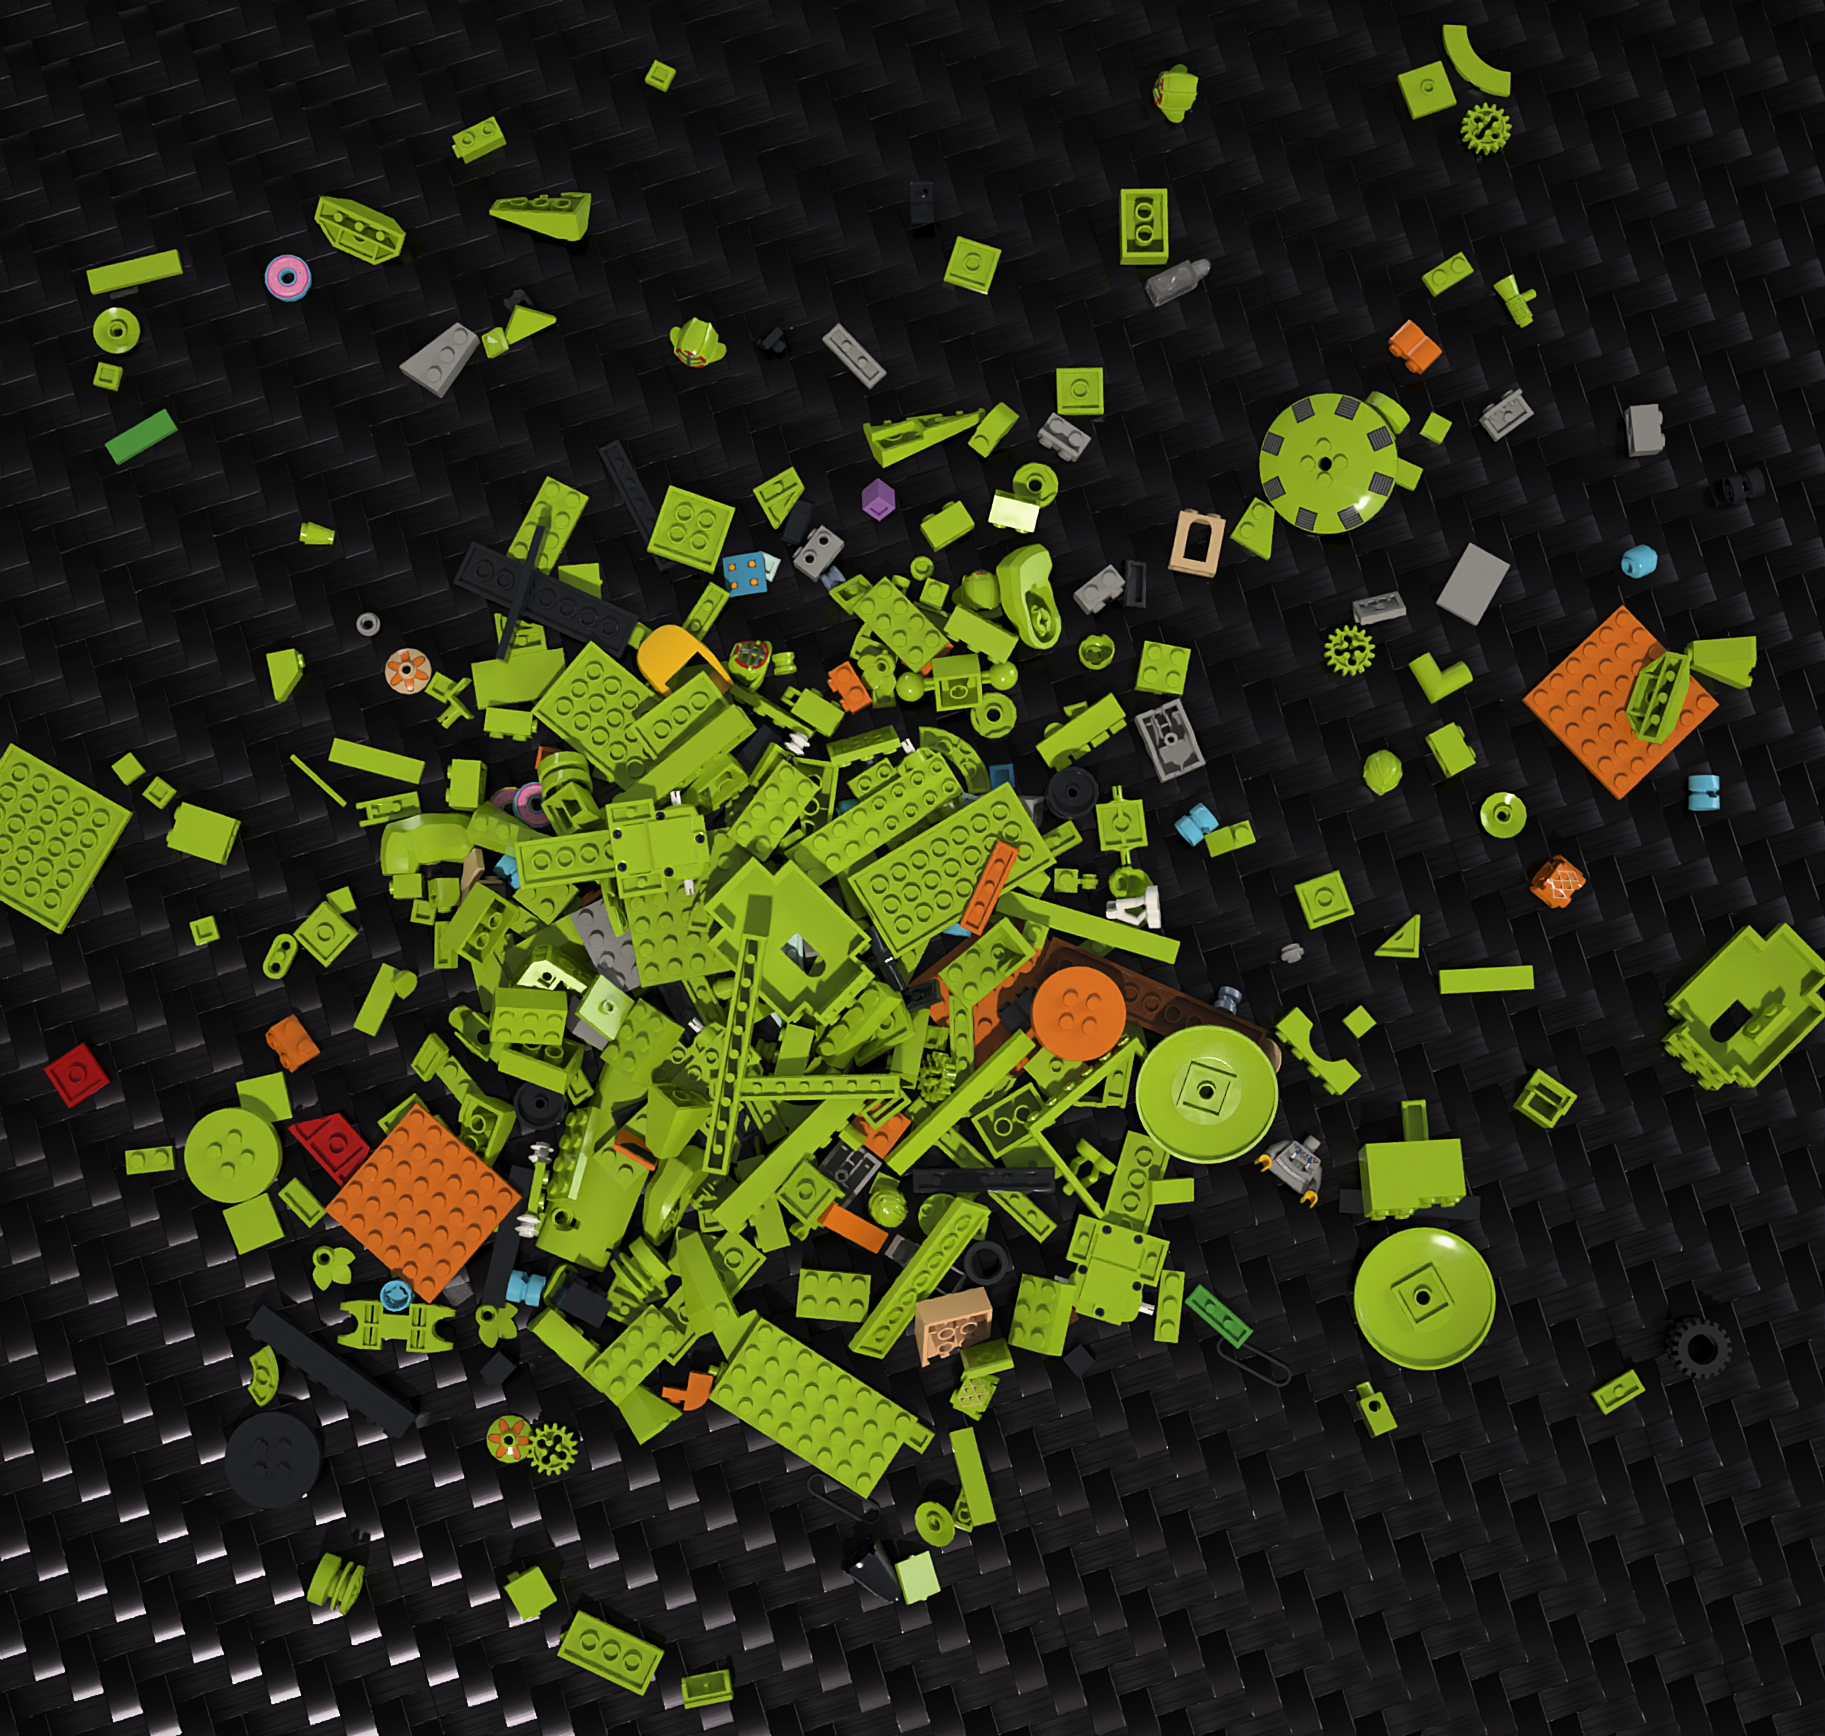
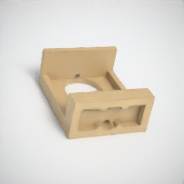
M1192 509L1180 511L1168 569L1213 578L1216 574L1226 520L1221 519V516L1217 514L1199 515L1198 511ZM1192 522L1211 526V537L1206 562L1183 558L1188 530Z

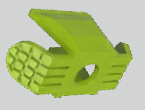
M465 1005L456 1007L449 1015V1023L462 1034L456 1031L454 1034L471 1052L485 1061H488L490 1057L499 1065L501 1049L505 1042H490L487 1045H483L478 1041L480 1031H489V1018L481 1013L472 1011Z

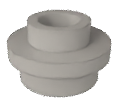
M364 613L357 619V629L365 636H372L379 631L380 620L373 613ZM372 621V627L369 629L365 628V623Z
M1291 944L1281 950L1282 960H1287L1288 963L1300 960L1301 955L1304 954V950L1300 948L1299 944Z

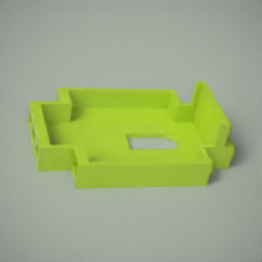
M752 856L703 906L722 926L706 944L735 973L742 933L769 937L759 996L788 1024L791 1021L796 1023L804 1015L802 1010L806 1007L825 1027L828 1024L833 1026L841 1017L839 1013L845 1007L849 1009L858 1000L856 995L861 990L865 992L873 982L872 979L875 975L856 957L858 953L862 955L871 946L868 943L871 938L791 859H788L772 875ZM796 933L824 959L825 970L821 975L816 977L808 976L781 950Z
M1786 922L1778 924L1764 939L1750 925L1743 926L1665 1003L1669 1008L1667 1012L1675 1020L1680 1019L1681 1021L1662 1039L1666 1044L1664 1048L1672 1056H1677L1682 1061V1067L1689 1073L1693 1072L1699 1078L1697 1080L1698 1083L1706 1090H1718L1723 1084H1731L1734 1080L1742 1087L1754 1088L1825 1017V1001L1816 993L1825 984V962ZM1738 1000L1753 1016L1726 1042L1720 1043L1715 1041L1710 1034L1711 1025ZM1773 1002L1784 1005L1790 1010L1791 1014L1760 1046L1748 1042L1742 1034L1747 1030L1749 1024L1756 1021L1763 1014L1764 1009Z

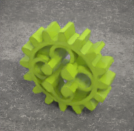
M1484 103L1482 109L1475 105L1473 111L1469 110L1467 112V118H1464L1461 122L1464 126L1461 128L1460 133L1466 134L1462 141L1470 142L1468 145L1469 149L1475 146L1477 154L1483 149L1485 155H1487L1490 149L1495 153L1499 146L1503 148L1506 144L1505 140H1508L1511 135L1507 131L1512 127V125L1506 124L1509 116H1502L1504 109L1496 111L1495 104L1488 108L1487 103ZM1474 119H1479L1480 122L1477 124L1474 122ZM1490 119H1496L1497 122H1494L1490 129L1485 131L1481 140L1476 139L1475 136H1478L1482 128L1487 126ZM1496 134L1498 139L1492 138L1491 135Z
M1347 625L1343 627V632L1336 629L1334 631L1336 637L1330 635L1328 640L1331 643L1324 645L1326 649H1329L1324 654V657H1330L1331 659L1327 665L1334 664V672L1341 669L1342 676H1345L1348 671H1350L1351 676L1356 675V670L1360 673L1364 672L1363 665L1369 667L1371 662L1368 659L1375 657V654L1370 653V650L1374 649L1375 645H1369L1368 643L1372 637L1365 638V630L1363 629L1359 633L1357 632V626H1354L1351 631H1349ZM1344 636L1351 638V643L1349 644L1351 650L1359 645L1364 647L1363 653L1357 650L1351 655V659L1355 661L1354 666L1348 664L1349 652H1345L1342 656H1336L1334 653L1335 649L1344 651L1348 647V642L1344 641Z
M933 1051L932 1054H927V1060H922L923 1068L919 1069L921 1075L917 1079L920 1081L917 1088L922 1090L920 1096L925 1097V1101L940 1103L941 1100H946V1094L951 1095L950 1087L955 1086L952 1081L956 1077V1074L953 1073L956 1065H952L953 1058L949 1057L947 1053Z
M555 1422L552 1428L546 1423L544 1424L543 1431L539 1427L535 1430L537 1436L530 1435L529 1439L533 1443L527 1444L526 1448L531 1449L532 1452L527 1455V1458H534L531 1466L538 1464L540 1466L538 1469L539 1473L543 1469H547V1475L550 1476L552 1470H555L556 1474L559 1475L561 1467L566 1471L569 1469L567 1462L574 1463L576 1461L572 1455L578 1454L579 1450L573 1448L578 1443V1440H571L574 1432L572 1431L567 1434L565 1432L566 1425L558 1429V1423ZM555 1435H561L562 1442L557 1444L555 1450L558 1452L565 1451L567 1457L562 1459L559 1457L558 1452H554L550 1456V1463H544L542 1458L550 1449L547 1446H551L554 1443ZM544 1439L547 1446L540 1447L538 1441Z

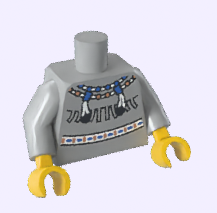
M1311 1135L1308 1136L1302 1145L1295 1140H1283L1272 1144L1262 1156L1254 1161V1164L1258 1162L1263 1163L1262 1172L1269 1169L1298 1193L1304 1194L1300 1199L1301 1203L1307 1198L1311 1201L1310 1208H1312L1318 1201L1317 1193L1321 1185L1322 1168L1319 1165L1321 1160L1313 1155V1153L1321 1143Z

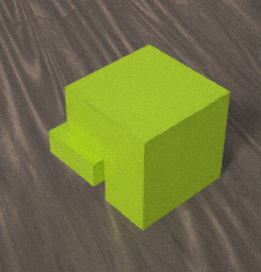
M572 781L541 804L558 837L590 832L605 821L590 792Z
M1536 1069L1513 1107L1543 1128H1553L1559 1117L1566 1114L1577 1098V1095L1540 1069Z
M535 1565L520 1575L516 1571L507 1576L510 1582L503 1586L523 1621L529 1617L534 1619L541 1614L540 1611L557 1601L541 1570Z

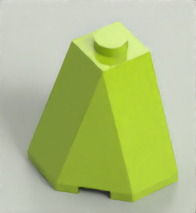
M1756 636L1692 641L1687 644L1684 655L1690 657L1691 669L1737 689H1745L1751 686L1752 676L1748 675L1752 667L1756 665Z
M671 1083L650 1084L648 1088L645 1146L659 1159L677 1157L713 1109V1106L700 1094L693 1091L687 1094L676 1090L677 1086Z
M641 1383L618 1405L640 1445L684 1413L680 1407L667 1402V1399Z

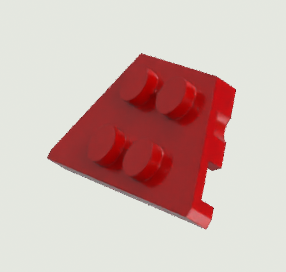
M340 1112L296 1123L288 1128L342 1188L362 1167L371 1148Z

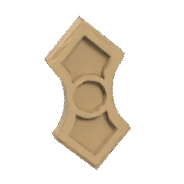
M474 848L463 860V875L459 884L460 906L485 871L482 849Z

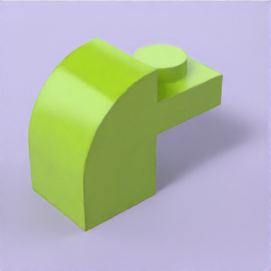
M1001 402L981 422L968 444L986 458L999 440L1009 432L1019 418V415Z

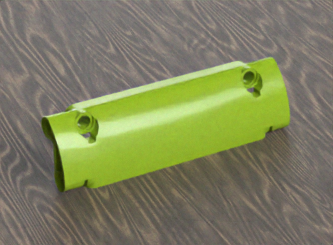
M683 1037L681 1042L688 1048L689 1046ZM605 1061L594 1088L596 1094L591 1096L587 1106L601 1109L577 1199L576 1201L548 1202L544 1214L545 1224L541 1229L535 1246L574 1263L604 1273L612 1252L606 1249H616L620 1245L650 1169H647L635 1182L624 1190L592 1158V1155L617 1132L610 1112L648 1098L649 1085L654 1084L652 1080L644 1088L629 1080ZM562 1211L561 1218L555 1221V1215ZM575 1218L576 1224L574 1227H571L572 1219Z

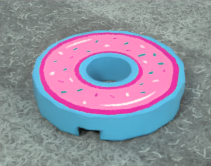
M282 255L275 258L268 265L265 272V283L270 293L276 298L285 302L296 301L303 298L310 288L312 274L308 265L301 258L293 255ZM287 273L294 274V281L290 284L283 282V276Z
M531 782L523 785L513 798V811L516 818L531 828L540 829L548 826L550 821L542 806L540 811H535L531 808L530 804L531 800H537L540 804L544 802L540 783Z

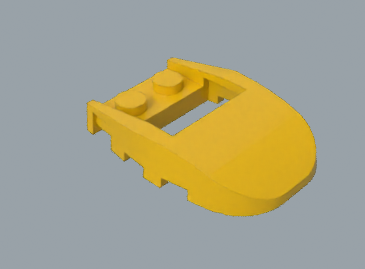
M677 625L659 627L645 639L638 649L637 665L641 673L664 699L673 693L665 683L697 651L715 668L708 677L722 695L734 684L708 647Z

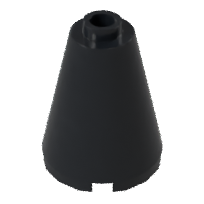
M873 1536V1540L867 1537L860 1541L849 1551L848 1554L851 1557L846 1562L843 1559L841 1563L842 1571L884 1601L896 1602L903 1596L898 1574L876 1536Z

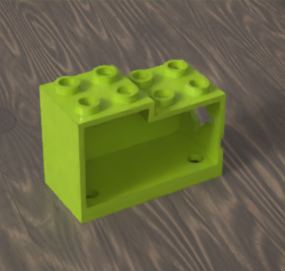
M1460 1139L1365 1144L1358 1152L1364 1216L1371 1217L1372 1220H1384L1386 1216L1394 1215L1395 1219L1409 1218V1215L1414 1214L1418 1208L1432 1207L1431 1204L1440 1203L1441 1207H1452L1466 1196Z

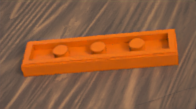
M998 840L961 920L960 927L981 936L1020 852L1019 849Z
M833 1202L829 1204L817 1220L822 1225L876 1254L889 1235L884 1230Z

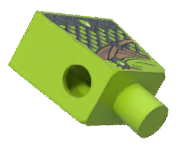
M1369 1381L1356 1386L1362 1399L1356 1403L1371 1438L1396 1428L1397 1424L1382 1393L1378 1392L1375 1394ZM1370 1402H1374L1376 1404V1412L1370 1410Z

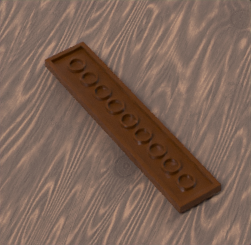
M1054 936L1050 941L1034 979L1042 983L1053 973L1075 966L1098 970L1108 976L1119 988L1125 1002L1126 1020L1164 1037L1191 1026L1218 1025L1244 1034L1261 1048L1268 1031Z

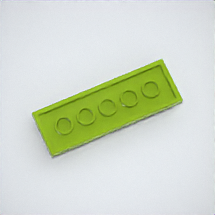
M727 1232L709 1253L731 1299L767 1259L763 1253L740 1233L736 1234L735 1232L732 1235ZM682 1285L659 1310L685 1337L665 1357L673 1366L698 1339L686 1315Z

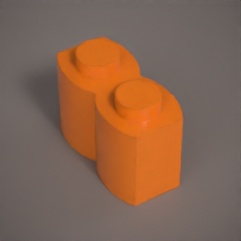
M1408 320L1388 341L1390 345L1389 350L1396 357L1401 356L1406 361L1405 365L1411 372H1417L1420 375L1442 353V350L1411 320Z

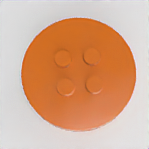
M1075 966L1053 973L1040 984L1032 998L1030 1022L1038 1042L1050 1054L1066 1061H1088L1104 1055L1118 1042L1126 1023V1007L1119 988L1108 976L1093 968Z

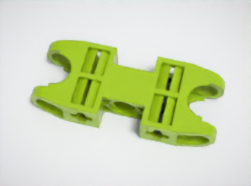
M363 1299L340 1303V1310L349 1311L358 1320V1327L355 1332L348 1335H338L337 1342L358 1349L381 1350L384 1348V1339L390 1338L406 1339V1352L432 1353L453 1349L454 1342L445 1341L444 1338L439 1337L435 1332V1325L439 1319L455 1317L456 1309L434 1303L413 1302L410 1303L409 1314L388 1313L381 1300Z

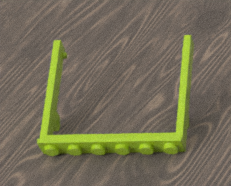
M1126 1035L1118 1040L1116 1043L1117 1047L1111 1052L1109 1050L1098 1058L1099 1062L1094 1066L1086 1067L1081 1072L1082 1076L1067 1083L1063 1087L1064 1091L1057 1097L1052 1096L1045 1102V1107L1039 1112L1035 1111L1027 1117V1122L1023 1125L1094 1216L1099 1219L1105 1216L1099 1207L1100 1204L1093 1200L1040 1131L1134 1052L1141 1059V1065L1143 1064L1149 1053L1139 1042L1140 1040L1132 1035Z

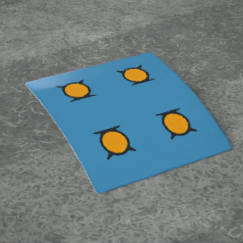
M763 552L723 558L726 591L731 594L730 597L767 591Z

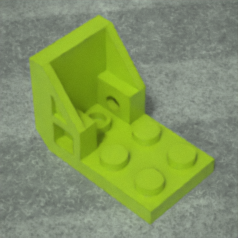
M1005 917L938 973L937 976L968 1011L1034 956L1036 952L1008 918Z
M550 943L536 944L510 978L508 988L553 991L561 980L568 989H575L584 997L598 974Z

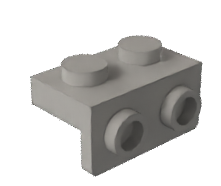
M1518 389L1516 392L1508 391L1501 397V403L1496 406L1492 403L1482 411L1484 415L1479 421L1495 442L1534 414L1521 397V389Z

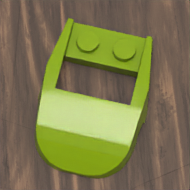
M1135 1053L1106 1076L1102 1098L1083 1095L1073 1106L1099 1108L1120 1106V1108H1125ZM1037 1082L1041 1092L1051 1098L1052 1096Z

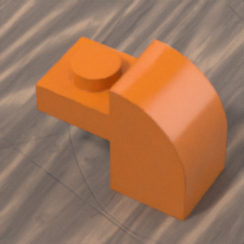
M691 1370L687 1388L665 1385L662 1397H666L667 1402L677 1404L684 1400V1410L697 1409L707 1401L712 1391L714 1376L706 1372Z

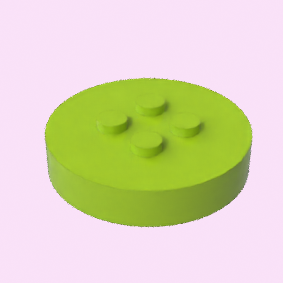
M229 1107L208 1114L194 1126L185 1145L184 1159L191 1181L203 1194L220 1202L237 1203L256 1197L271 1186L280 1171L283 1150L278 1132L264 1116L247 1108Z

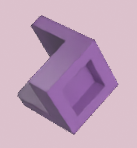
M877 478L862 491V509L880 521L895 509L894 489Z

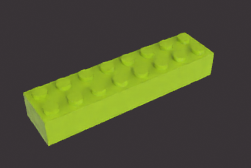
M866 1099L822 1100L710 1214L731 1235L734 1232L739 1234L748 1225L745 1221L751 1215L756 1217L765 1208L763 1203L768 1198L770 1200L775 1198L774 1195L780 1189L779 1187L788 1180L804 1160L810 1163L816 1157L813 1153L818 1148L824 1149L832 1141L830 1135L834 1131H842L849 1123L847 1118L851 1114L853 1116L859 1114L866 1105L863 1102Z

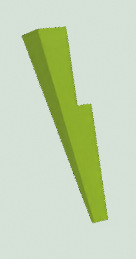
M979 408L977 412L971 414H963V411H956V416L943 417L942 413L906 418V421L892 424L891 420L884 421V425L872 427L870 423L863 424V429L874 458L885 468L982 422L986 417V411L983 408Z
M727 753L701 774L680 797L681 804L693 805L698 814L705 817L719 809V805L731 797L735 800L740 797L739 793L749 787L755 789V787L747 782L751 775L735 757Z

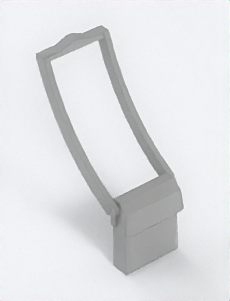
M897 1234L885 1254L905 1269L909 1260L916 1254L921 1245ZM951 1266L950 1268L962 1275L951 1293L955 1294L962 1288L967 1275ZM938 1287L935 1288L936 1290H938V1291L941 1292L942 1294H944V1295L947 1294L946 1292L942 1291V1290L939 1289Z

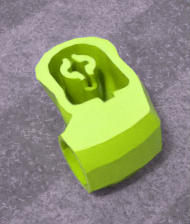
M1040 544L1027 545L1013 551L997 566L996 575L1000 584L1002 607L1025 644L1035 649H1047L1052 647L1058 640L1061 632V618L1048 581L1052 562L1048 550Z
M464 812L448 814L429 813L389 823L385 827L381 842L380 860L382 874L384 876L418 874L422 865H433L441 862L463 863V860L474 848H482L470 843L466 835V830L472 816Z
M686 1145L677 1157L660 1159L658 1169L647 1185L642 1222L645 1238L654 1246L664 1243L674 1232L697 1188L709 1175V1172L702 1171L706 1149L700 1145Z

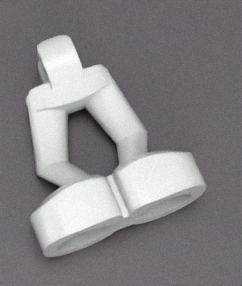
M1148 886L1144 896L1116 899V901H1108L1106 904V917L1108 919L1117 918L1118 920L1138 926L1146 917L1149 928H1161L1158 886ZM1143 904L1146 907L1138 916L1125 911V909L1135 908Z

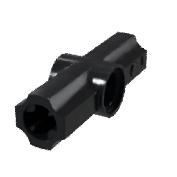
M873 925L864 929L863 931L871 938L868 942L871 946L867 950L869 954L867 957L874 973L878 974L882 983L888 984L895 992L907 988L897 967L898 961L892 955L876 926Z

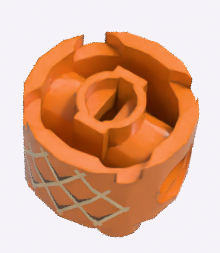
M1556 855L1552 858L1555 862L1552 864L1547 862L1537 872L1531 882L1534 887L1531 886L1529 889L1551 908H1556L1557 906L1564 908L1571 901L1570 895L1575 889H1580L1586 879L1561 855Z

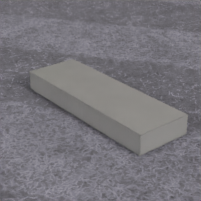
M839 323L822 338V341L869 389L886 375V371Z

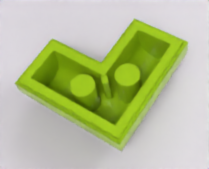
M1429 652L1408 664L1431 704L1473 680L1471 672L1463 661L1441 672Z

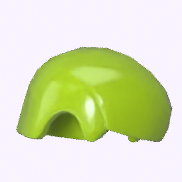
M1105 634L1102 636L1090 635L1080 644L1078 650L1080 661L1086 667L1094 670L1103 669L1109 665L1115 653L1114 642Z

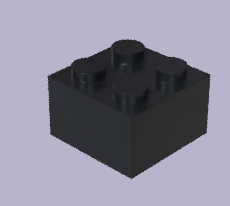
M562 1271L549 1296L559 1308L599 1328L613 1305V1302L608 1298L609 1294L595 1282H591L589 1285L587 1281L583 1280V1276L574 1271H571L570 1274Z

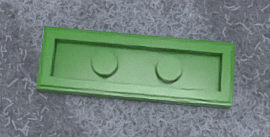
M163 409L105 445L116 464L120 465L178 429L167 410Z
M1198 1284L1184 1301L1237 1349L1253 1332L1252 1329L1201 1284Z

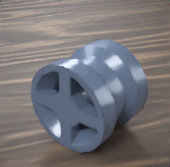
M832 566L827 574L819 576L829 592L847 582L835 566Z

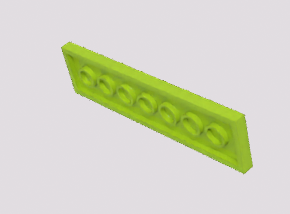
M957 1197L951 1203L947 1212L937 1222L933 1231L923 1241L922 1246L909 1260L902 1273L895 1279L894 1284L882 1297L875 1310L868 1316L861 1329L854 1335V1338L848 1345L853 1352L880 1359L885 1357L915 1316L916 1303L930 1296L989 1216L991 1211L986 1206Z

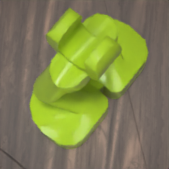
M1081 1138L1075 1145L1081 1155L1074 1158L1069 1166V1169L1076 1177L1081 1164L1087 1160L1093 1162L1091 1174L1081 1180L1078 1179L1085 1189L1098 1181L1100 1171L1111 1175L1117 1168L1114 1163L1084 1138ZM1068 1182L1063 1187V1191L1067 1195H1071L1074 1192V1189Z

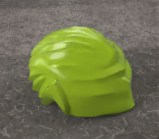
M1381 749V751L1370 755L1364 765L1363 774L1367 785L1380 796L1395 788L1402 778L1401 761L1392 752H1388V750Z
M1130 865L1123 866L1122 868L1119 867L1109 876L1108 881L1109 888L1116 899L1144 896L1146 888L1153 886V883L1140 868L1133 869Z
M877 1184L868 1200V1212L876 1224L895 1228L906 1218L908 1213L907 1201L903 1193L898 1189L884 1184Z

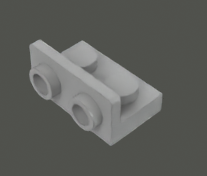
M1054 412L1037 435L1042 445L1047 448L1053 447L1059 451L1058 455L1064 460L1070 461L1071 459L1076 462L1091 440L1089 436Z
M1398 592L1353 602L1354 620L1356 623L1360 622L1361 625L1372 624L1377 621L1406 615V607Z

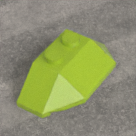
M320 197L314 219L320 224L323 232L334 247L374 265L400 255L406 234L393 218L353 200Z
M1666 651L1660 658L1654 660L1640 671L1626 711V717L1638 740L1660 745L1675 729L1689 688V656Z

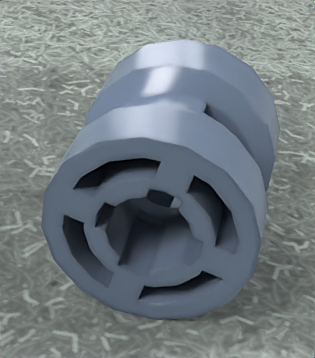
M1223 986L1218 992L1219 999L1214 1003V1007L1235 1016L1237 1011L1236 1005L1240 1003L1242 994L1234 988Z

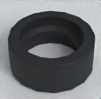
M980 1240L967 1248L964 1254L963 1266L966 1274L972 1281L979 1285H991L1004 1277L1008 1267L1006 1252L999 1244L991 1240ZM983 1248L993 1250L999 1258V1267L990 1276H981L972 1267L974 1254Z

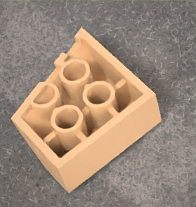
M984 1287L971 1288L963 1292L946 1294L942 1297L925 1299L916 1303L914 1331L922 1367L930 1364L928 1358L940 1354L941 1358L950 1355L949 1352L957 1346L964 1349L990 1337L992 1306Z

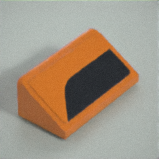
M625 1129L619 1132L612 1146L613 1149L650 1170H654L660 1160L645 1146L644 1140Z

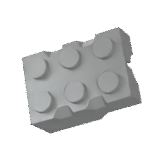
M1179 698L1155 710L1147 711L1135 717L1134 722L1143 738L1146 750L1152 759L1161 783L1206 764Z
M841 1139L817 1170L834 1181L840 1190L846 1194L843 1199L837 1196L834 1198L839 1203V1206L846 1209L881 1166L882 1162L865 1148L861 1147L855 1151Z

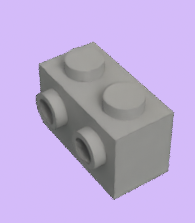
M1658 404L1630 406L1625 411L1629 457L1658 454L1665 445V437L1660 429L1662 412L1658 411Z
M822 525L818 530L816 528L813 529L807 538L809 540L804 548L801 546L793 556L795 558L794 566L815 582L818 581L819 576L824 573L844 547V541Z
M1110 564L1077 590L1073 598L1087 615L1092 611L1097 613L1106 605L1104 602L1108 598L1112 597L1114 599L1124 591L1122 587L1125 581Z

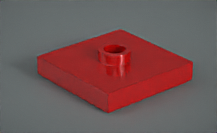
M86 1043L80 1044L44 1068V1071L69 1108L74 1107L111 1082Z

